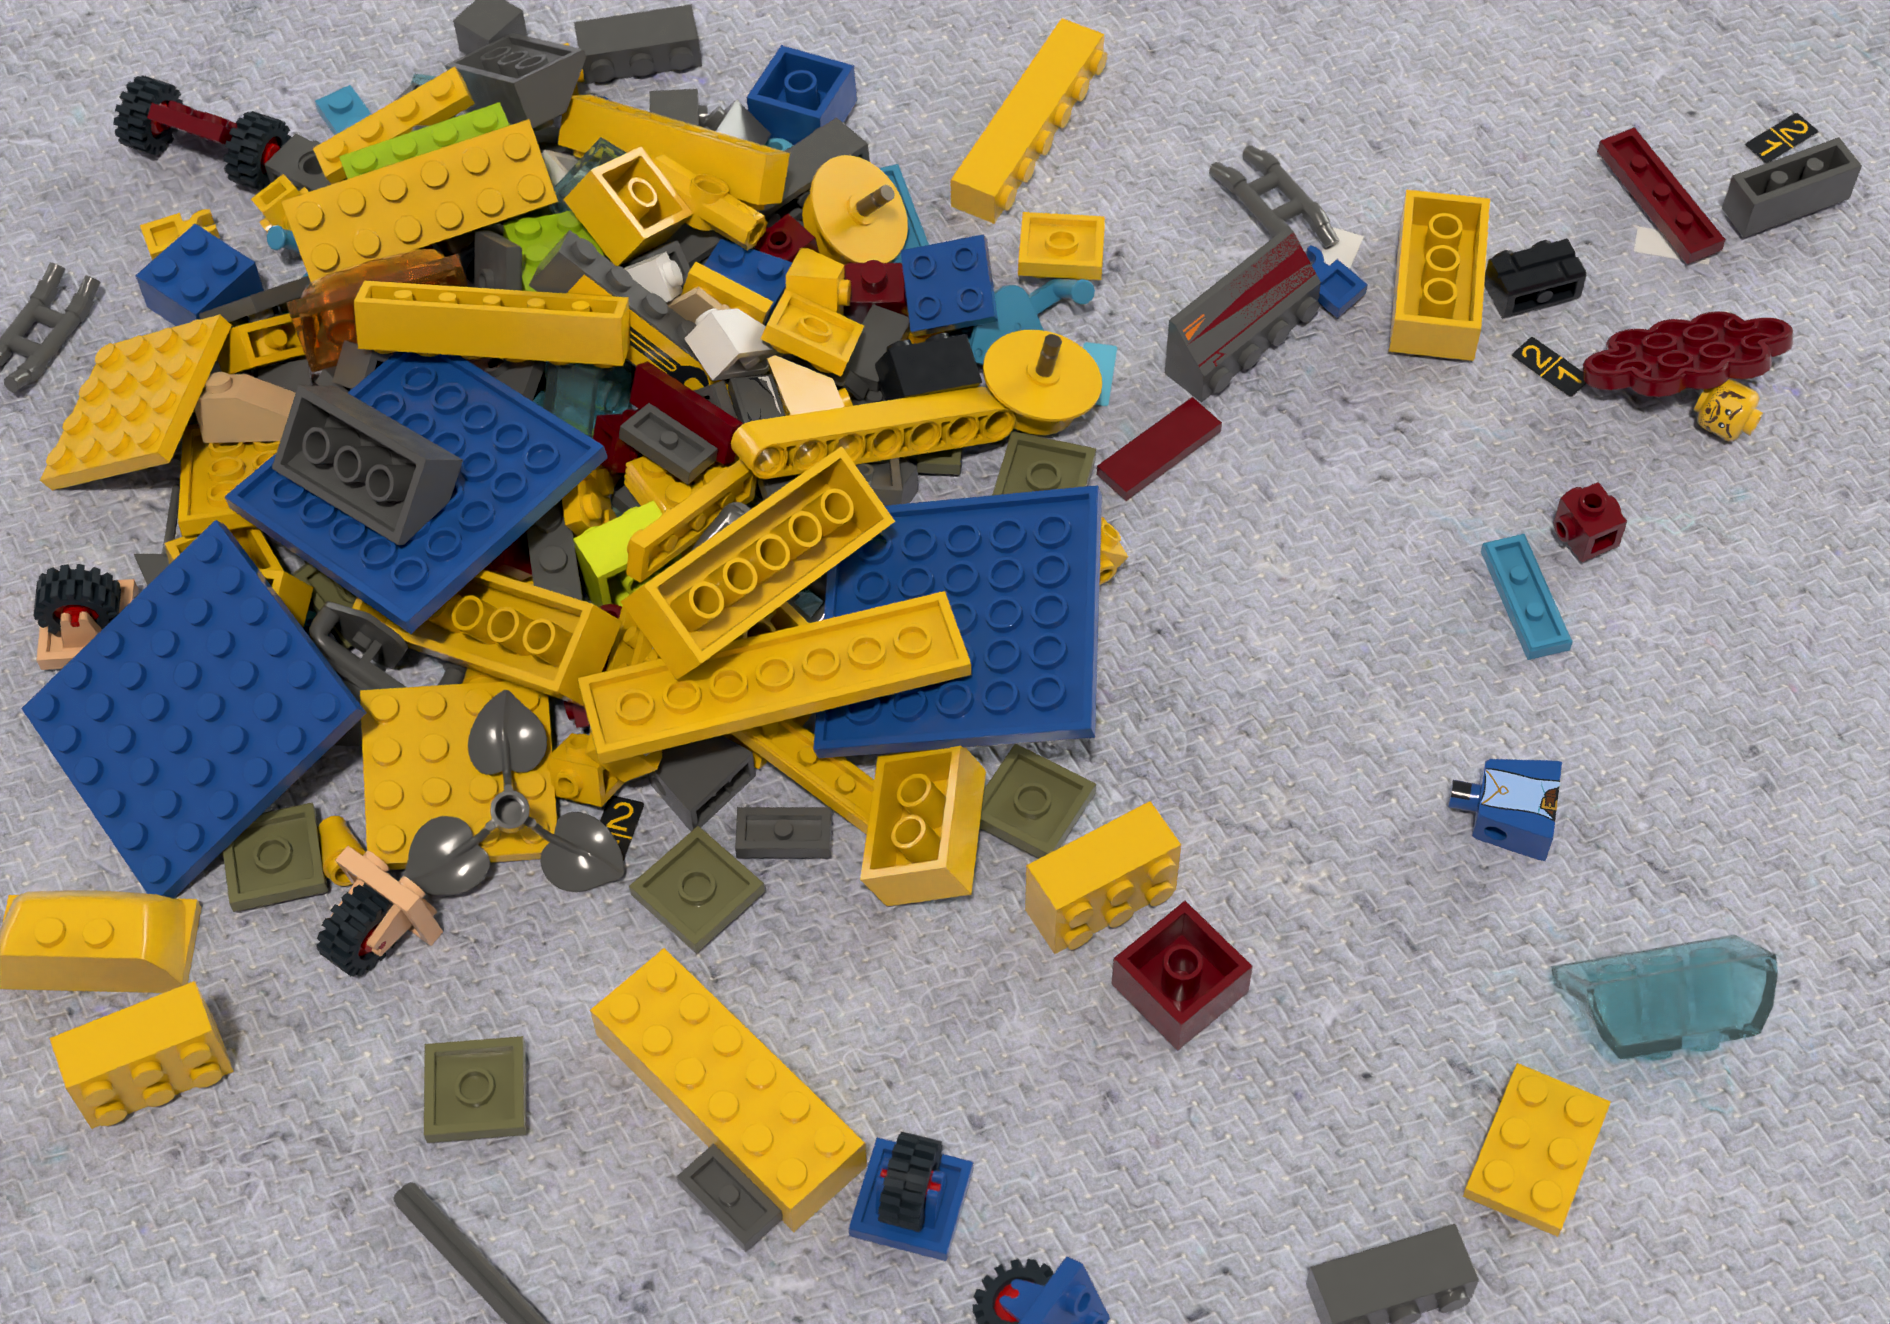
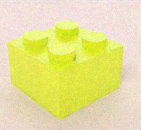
M654 500L640 507L630 508L621 516L600 526L590 527L581 535L573 538L583 589L592 604L597 607L606 604L623 606L621 603L623 599L682 558L680 553L641 583L626 574L628 562L627 545L630 538L636 531L645 529L662 515Z

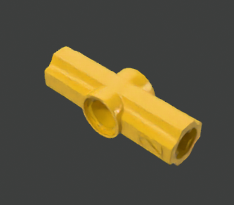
M663 154L654 159V164L693 212V215L685 222L686 224L699 230H714L746 250L755 247L757 241L764 234L768 223L765 221L763 214L728 194L729 187L722 179L709 174L696 175Z

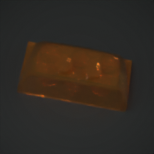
M434 249L412 250L353 265L324 275L306 285L302 291L301 298L287 302V306L311 372L337 366L344 340L357 343L354 300L364 281L468 287L459 255L455 254L445 257L440 251Z

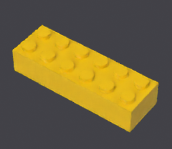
M529 119L281 201L312 285L558 202Z
M841 446L623 599L621 603L677 680L705 662L885 530L895 520Z
M486 570L478 573L412 634L358 597L352 607L353 609L371 614L390 627L405 640L410 649L583 707L584 703L578 678L602 672L622 624L621 620L592 603Z
M665 948L590 1009L596 1035L708 1147L715 1144L782 1211V1221L793 1232L798 1230L867 1167L865 1142Z

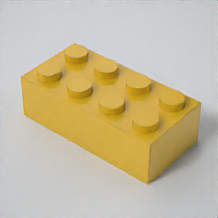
M1406 189L1400 221L1389 352L1474 361L1482 326L1490 198Z

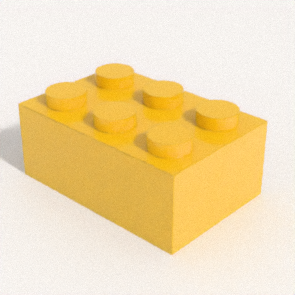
M955 746L937 750L899 752L877 757L860 880L886 906L972 894L986 770L966 747Z
M1149 801L1026 865L1025 911L1054 954L1066 948H1079L1087 943L1094 933L1107 926L1111 928L1118 927L1127 922L1137 910L1149 904L1151 906L1160 905L1173 895L1177 887L1181 843L1152 802Z
M195 981L50 1037L65 1088L91 1129L98 1126L114 1125L122 1121L130 1113L148 1106L157 1107L164 1105L177 1094L195 1087L204 1088L217 1083L222 1076L234 1072L216 1021Z

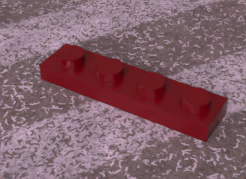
M1635 127L1600 140L1597 150L1599 155L1686 264L1723 250L1726 239Z

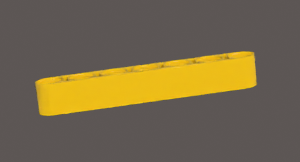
M974 387L744 423L735 431L731 440V448L756 477L771 479L802 474L841 446L854 464L857 465L997 442L1007 437L1013 430L1016 416L1012 410L995 398L987 387Z

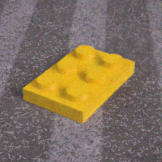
M1517 1063L1467 1183L1463 1197L1559 1237L1611 1101Z

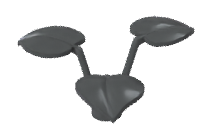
M503 690L482 708L473 723L468 739V753L477 771L486 775H493L503 771L504 791L496 795L491 803V820L474 837H472L469 825L456 817L440 816L426 822L413 838L403 876L414 882L426 894L455 895L466 892L478 885L490 868L489 856L478 844L485 840L496 828L506 833H513L521 830L524 826L529 827L540 837L550 842L541 853L540 863L547 880L561 890L568 892L588 891L603 884L619 880L624 875V862L618 843L611 832L601 821L589 814L568 812L562 815L556 823L554 834L547 831L535 819L529 817L527 799L521 793L513 791L512 771L525 773L534 769L545 755L547 736L537 716L524 706L509 690Z

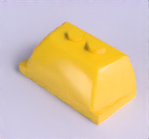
M98 890L34 891L20 895H8L3 923L0 928V989L165 993L188 984L201 905L198 899H176L156 894Z

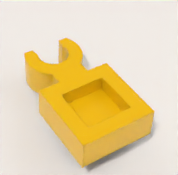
M210 209L199 210L190 219L185 221L182 220L180 213L141 224L140 228L152 260L194 224L220 239Z

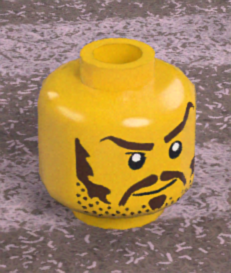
M1729 378L1721 386L1704 389L1694 407V411L1699 413L1698 424L1729 442L1738 439L1743 432L1751 435L1763 416V412L1757 410L1760 399L1759 394L1732 378Z

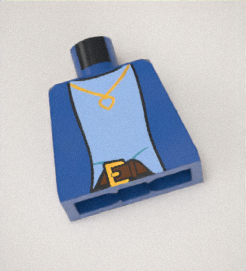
M1517 759L1486 760L1479 784L1452 780L1448 807L1475 812L1472 836L1476 840L1540 861H1546L1554 836L1562 762Z

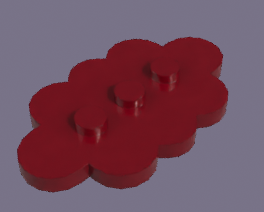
M1719 311L1698 315L1691 321L1667 319L1657 322L1649 329H1627L1612 335L1606 342V350L1594 353L1585 359L1583 363V378L1585 383L1597 389L1615 390L1631 387L1638 394L1652 397L1670 396L1681 392L1686 387L1693 389L1715 388L1723 385L1729 378H1755L1768 372L1772 365V357L1784 354L1792 348L1793 329L1787 322L1776 318L1764 317L1744 321L1736 314Z

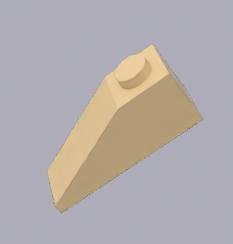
M225 372L210 374L194 408L203 443L281 441L296 392L246 374L229 375Z

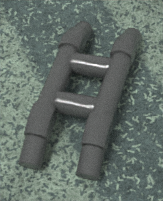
M1252 145L1247 146L1243 150V159L1253 164L1257 170L1264 174V176L1250 183H1247V179L1233 167H1227L1220 162H1215L1211 165L1209 169L1210 176L1220 181L1221 185L1228 188L1233 195H1236L1264 225L1272 238L1286 227L1290 228L1285 221L1302 213L1303 218L1307 221L1312 231L1316 232L1325 249L1340 241L1330 225L1331 221L1323 208L1317 202H1313L1280 166L1281 163L1271 153L1260 150ZM1278 187L1290 201L1272 210L1262 200L1260 195Z
M53 262L49 263L42 280H39L36 289L31 294L29 302L0 337V367L9 359L11 351L28 357L23 364L17 367L16 371L4 379V385L9 391L17 392L25 385L32 384L42 376L47 369L46 365L77 325L82 324L88 316L94 303V296L101 283L100 281L85 275L77 294H74L70 304L65 309L66 313L63 314L48 307L55 299L59 290L57 287L66 269ZM35 321L53 327L42 344L23 338Z

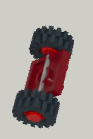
M148 76L134 77V82L129 81L126 85L127 92H121L119 98L122 99L121 105L116 104L115 111L119 112V116L114 118V125L119 126L114 132L115 136L119 137L118 141L120 144L151 155H159L160 151L164 152L167 150L166 143L171 144L174 141L173 132L178 133V130L225 145V148L229 149L223 158V161L228 163L224 167L225 173L228 174L227 178L234 183L258 191L263 190L270 184L264 164L291 138V135H288L290 131L289 126L285 125L286 123L282 120L251 111V113H244L243 118L239 117L235 123L211 113H204L183 105V100L178 99L181 93L176 89V86Z

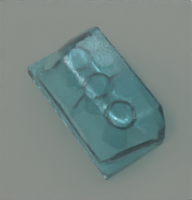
M1735 934L1551 966L1553 985L1573 997L1588 1028L1619 1059L1642 1056L1648 1060H1662L1672 1057L1675 1050L1689 1048L1697 1052L1712 1051L1720 1047L1719 1042L1748 1038L1760 1034L1774 1005L1778 977L1776 954Z

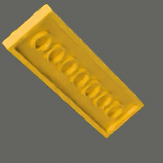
M945 591L732 641L705 662L677 680L660 658L578 678V683L599 764L601 765L971 675V662Z

